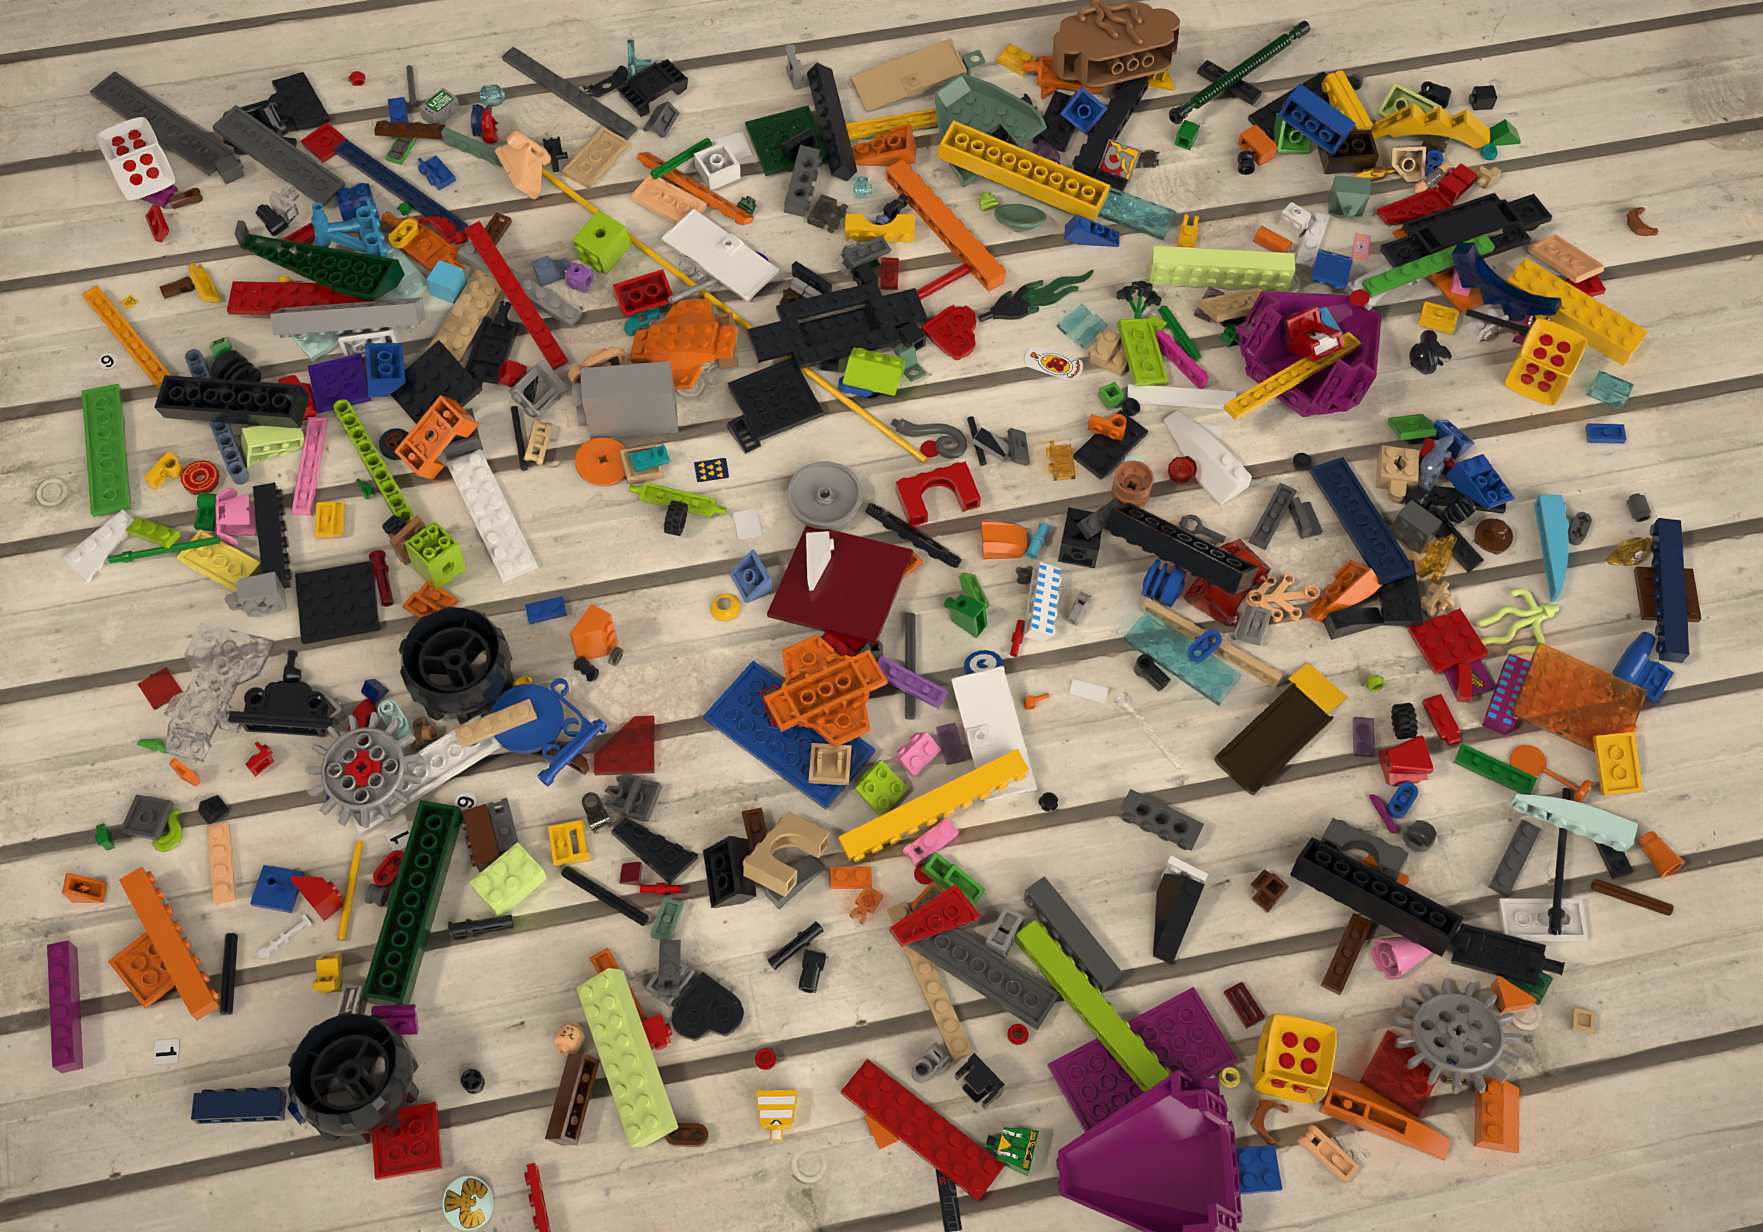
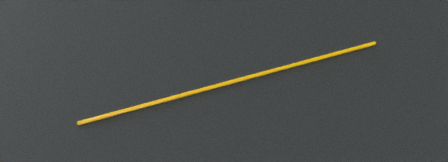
M542 167V176L593 214L599 210ZM628 232L631 243L689 287L698 285ZM705 289L697 292L705 299L709 298L711 303L722 312H732L733 320L746 330L754 328L753 325ZM791 355L784 356L783 358L787 360L792 357ZM810 368L800 369L804 374L923 464L926 463L928 457Z

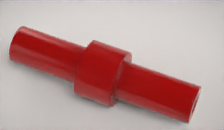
M1020 619L1017 620L1016 629L1012 633L1010 655L1013 657H1017L1019 646L1022 644L1024 636L1022 632L1025 621Z
M656 883V885L640 884V893L665 895V893H681L682 885H665V883Z

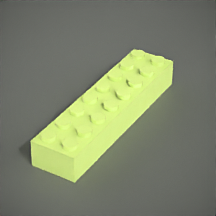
M1153 246L1149 264V283L1155 285L1243 290L1260 288L1262 291L1289 292L1295 273V253Z
M608 968L576 987L629 1145L630 1147H646L679 1127L624 971Z

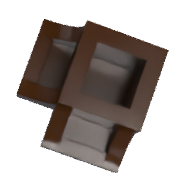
M1264 869L1251 883V886L1258 891L1252 900L1268 913L1285 895L1289 886L1276 874H1271Z

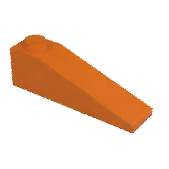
M911 124L893 127L889 129L890 132L882 136L880 134L876 135V139L872 141H864L853 146L852 151L856 165L891 166L902 159L906 164L916 163V145Z
M1350 559L1336 572L1333 583L1327 584L1325 594L1318 597L1306 615L1317 622L1327 617L1328 613L1348 608L1370 597L1382 585L1378 584V578L1372 568Z

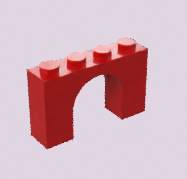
M966 461L957 462L944 468L939 467L934 471L922 472L916 476L896 481V494L908 524L912 527L928 522V512L921 496L931 487L942 486L950 489L955 494L962 512L980 507L981 497Z

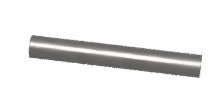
M408 65L406 70L410 107L414 108L416 107L413 66Z

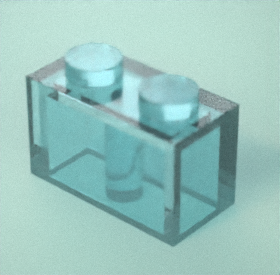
M1599 370L1589 388L1587 396L1622 409L1634 384Z

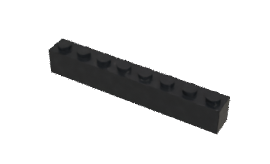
M817 62L809 69L807 76L832 176L848 181L857 172V167L833 71L831 68Z
M1144 76L1123 81L1122 86L1117 88L1115 98H1111L1108 109L1101 116V120L1096 122L1094 132H1090L1087 143L1083 144L1080 149L1079 156H1075L1072 163L1075 171L1093 177L1096 169L1099 168L1109 139L1117 140L1148 89L1150 77Z

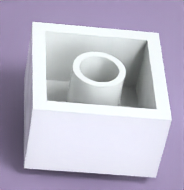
M725 141L694 153L695 168L710 190L741 178L740 165Z

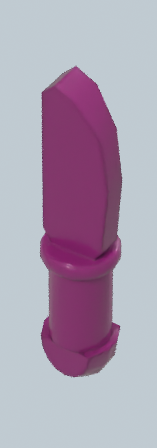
M1371 794L1369 798L1381 819L1385 822L1388 831L1395 834L1398 830L1397 825H1395L1384 802L1380 797Z

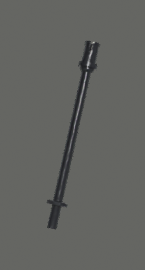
M1569 788L1562 789V799L1570 800L1571 790ZM1559 828L1553 907L1548 909V933L1552 935H1557V931L1559 935L1562 934V919L1565 917V911L1561 908L1567 829Z

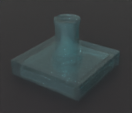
M627 40L629 78L636 75L637 69H645L652 65V58L637 59L635 57L634 40Z

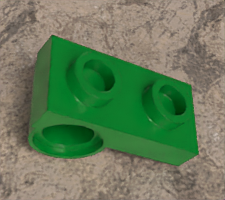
M203 492L198 494V512L193 525L195 530L214 531L216 526L215 504L217 494Z

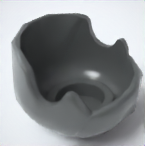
M1416 820L1414 824L1408 825L1404 830L1403 840L1406 846L1413 851L1424 852L1433 846L1437 832L1430 823Z

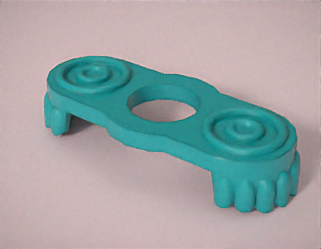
M657 307L635 314L625 322V333L629 336H634L636 330L647 326L655 318L660 319V309ZM641 315H645L647 317V320L645 322H639L637 318Z

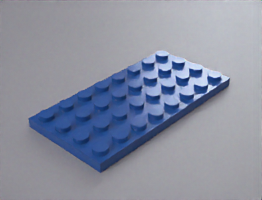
M752 661L703 715V720L823 809L827 810L847 786L809 783L812 743H829L812 728L795 725L781 732L778 726H771L759 691L776 685L781 689L783 682L755 661ZM860 737L842 744L852 745L849 783L875 753V748Z

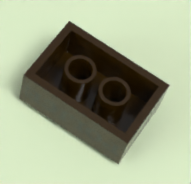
M1371 130L1351 131L1334 155H1331L1319 145L1317 147L1325 174L1371 169L1376 166L1379 158Z

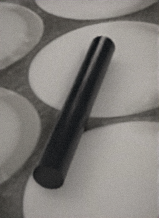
M970 416L967 418L973 439L978 430L974 417ZM974 444L980 466L986 465L987 462L983 449Z

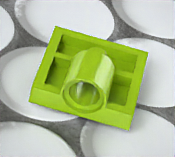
M879 760L873 768L861 776L859 783L853 789L879 816H882L893 807L909 788L882 760Z

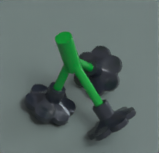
M1134 281L1132 286H1125L1116 293L1118 300L1126 299L1134 312V319H1141V314L1147 306L1149 307L1151 304L1159 306L1162 301L1161 297L1152 290L1153 284L1146 283L1145 281ZM1136 290H1138L1137 295L1139 296L1137 309L1132 301V294ZM1142 297L1146 298V300L1144 301V305L1141 308Z

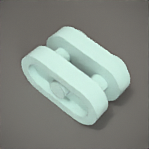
M388 699L379 704L378 713L386 727H388L393 718L401 723L393 738L398 741L405 735L412 733L406 717L395 701Z

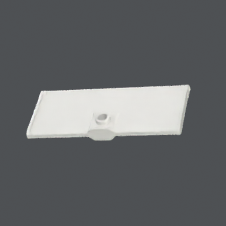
M695 209L691 210L661 239L747 302L779 272V268L744 245L738 237L732 233H727Z
M1004 666L952 678L954 694L975 769L1016 749L1019 750L1029 768L1024 780L1017 783L1014 780L1008 783L1009 786L1004 790L998 791L996 789L990 792L991 795L983 799V801L988 802L1038 790L1009 690Z

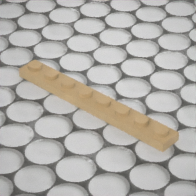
M1147 598L1143 603L1141 610L1143 614L1193 642L1207 631L1194 625L1191 620L1178 616L1175 611L1164 608L1155 600ZM1214 637L1208 639V642L1211 644L1216 641ZM1222 639L1221 645L1213 652L1215 655L1273 688L1277 687L1283 675L1277 669L1263 664L1258 658L1247 655L1242 649L1231 646L1224 639Z
M906 901L887 909L893 925L911 914ZM903 946L952 1062L971 1055V1047L934 964L908 946Z

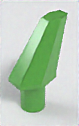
M141 739L137 743V745L153 751L159 750L163 754L169 749L163 744V739Z

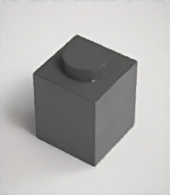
M233 154L214 162L219 175L226 185L244 177L242 171L244 166L241 160H236Z

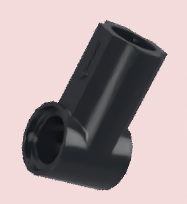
M271 103L263 105L258 109L266 127L272 131H275V128H279L282 136L288 134L285 124L279 119Z
M262 204L258 206L255 213L273 237L289 228L285 219L280 214L277 215L268 205Z
M1142 654L1137 658L1134 665L1135 674L1143 677L1158 692L1162 691L1171 679L1154 664V660L1150 655ZM1140 664H1146L1148 668H1143Z
M805 949L799 990L806 993H816L820 973L824 969L826 953Z

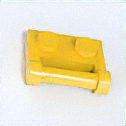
M578 820L548 826L554 867L591 860L586 846L585 821ZM572 830H576L579 853L573 854L570 835Z

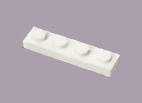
M1313 211L1295 261L1296 268L1311 272L1330 217L1329 215Z

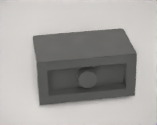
M667 101L656 107L643 130L646 132L653 129L663 138L667 135L680 112Z
M1299 497L1292 498L1289 510L1301 539L1321 535L1323 531L1311 502L1301 503Z

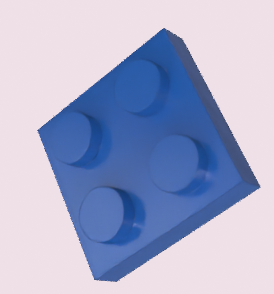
M1275 1145L1236 1148L1241 1195L1282 1190Z

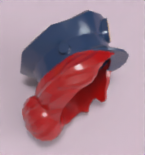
M473 104L471 112L473 136L483 134V141L486 144L496 143L499 140L496 134L498 129L495 126L498 122L492 117L491 105L484 108L479 104Z

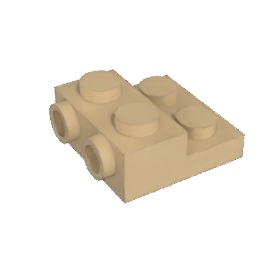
M1105 328L1104 332L1100 331L1096 338L1097 344H1092L1088 351L1090 355L1089 362L1122 376L1128 362L1120 334Z

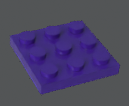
M361 353L307 366L318 414L334 410L335 402L341 399L347 400L351 406L372 401V397H368L367 375Z

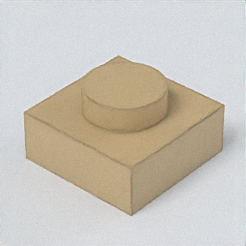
M1573 1008L1571 1011V1030L1593 1034L1595 1032V1012Z

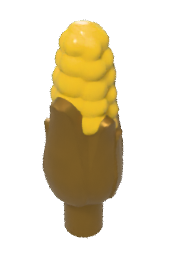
M1377 166L1371 169H1363V172L1357 173L1355 177L1370 178V181L1381 180L1387 177V175L1394 174L1395 169L1393 167Z

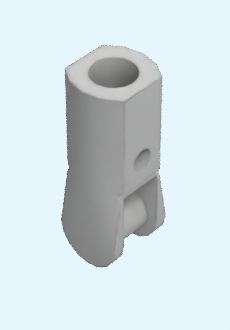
M1080 591L1066 618L1068 623L1074 626L1078 625L1092 596L1083 595V592Z

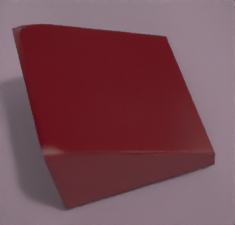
M642 862L623 863L619 884L640 886Z

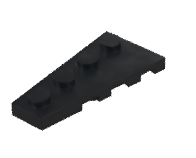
M626 817L611 830V834L668 884H671L698 859L697 853L689 852L683 849V846L665 840V837L648 831V828Z

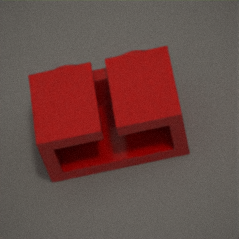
M1460 163L1456 168L1453 167L1446 177H1442L1437 184L1439 186L1438 189L1453 204L1473 186L1477 174Z

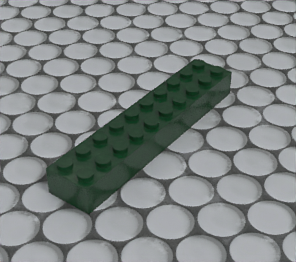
M423 800L419 802L361 995L366 1003L381 1006L410 1004L462 824L461 818L464 817L458 806Z

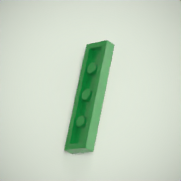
M1461 744L1453 763L1524 795H1531L1537 780L1532 775L1464 744Z

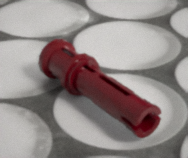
M377 550L369 554V559L373 565L372 573L377 579L381 605L389 607L394 604L387 574L389 566L386 565L385 561L386 552Z

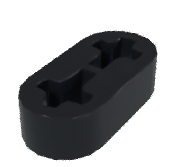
M538 376L524 389L523 395L530 403H534Z

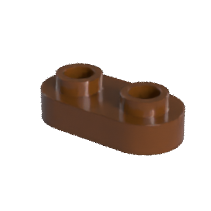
M677 1123L679 1128L665 1135L667 1143L674 1147H701L706 1144L709 1138L707 1128L700 1123ZM675 1132L680 1133V1137L678 1139L672 1138V1135ZM696 1133H701L702 1137L700 1139H694Z

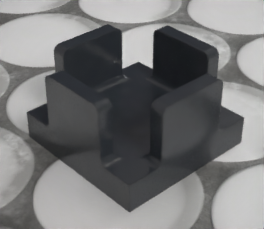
M975 1053L955 1073V1079L958 1081L969 1072L964 1077L966 1084L962 1087V1090L975 1103H978L988 1093L990 1094L982 1102L984 1109L1003 1093L1005 1084Z

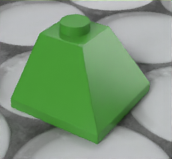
M1277 113L1274 126L1275 143L1278 146L1276 152L1309 154L1312 140L1278 117L1279 113Z

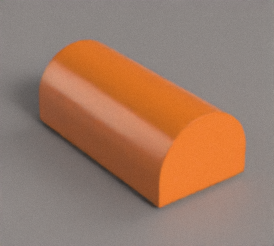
M1264 226L1258 229L1253 240L1254 243L1271 252L1287 253L1293 243Z

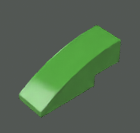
M937 852L931 854L920 869V871L946 890L956 884L973 906L985 891L981 885L955 864L951 865Z

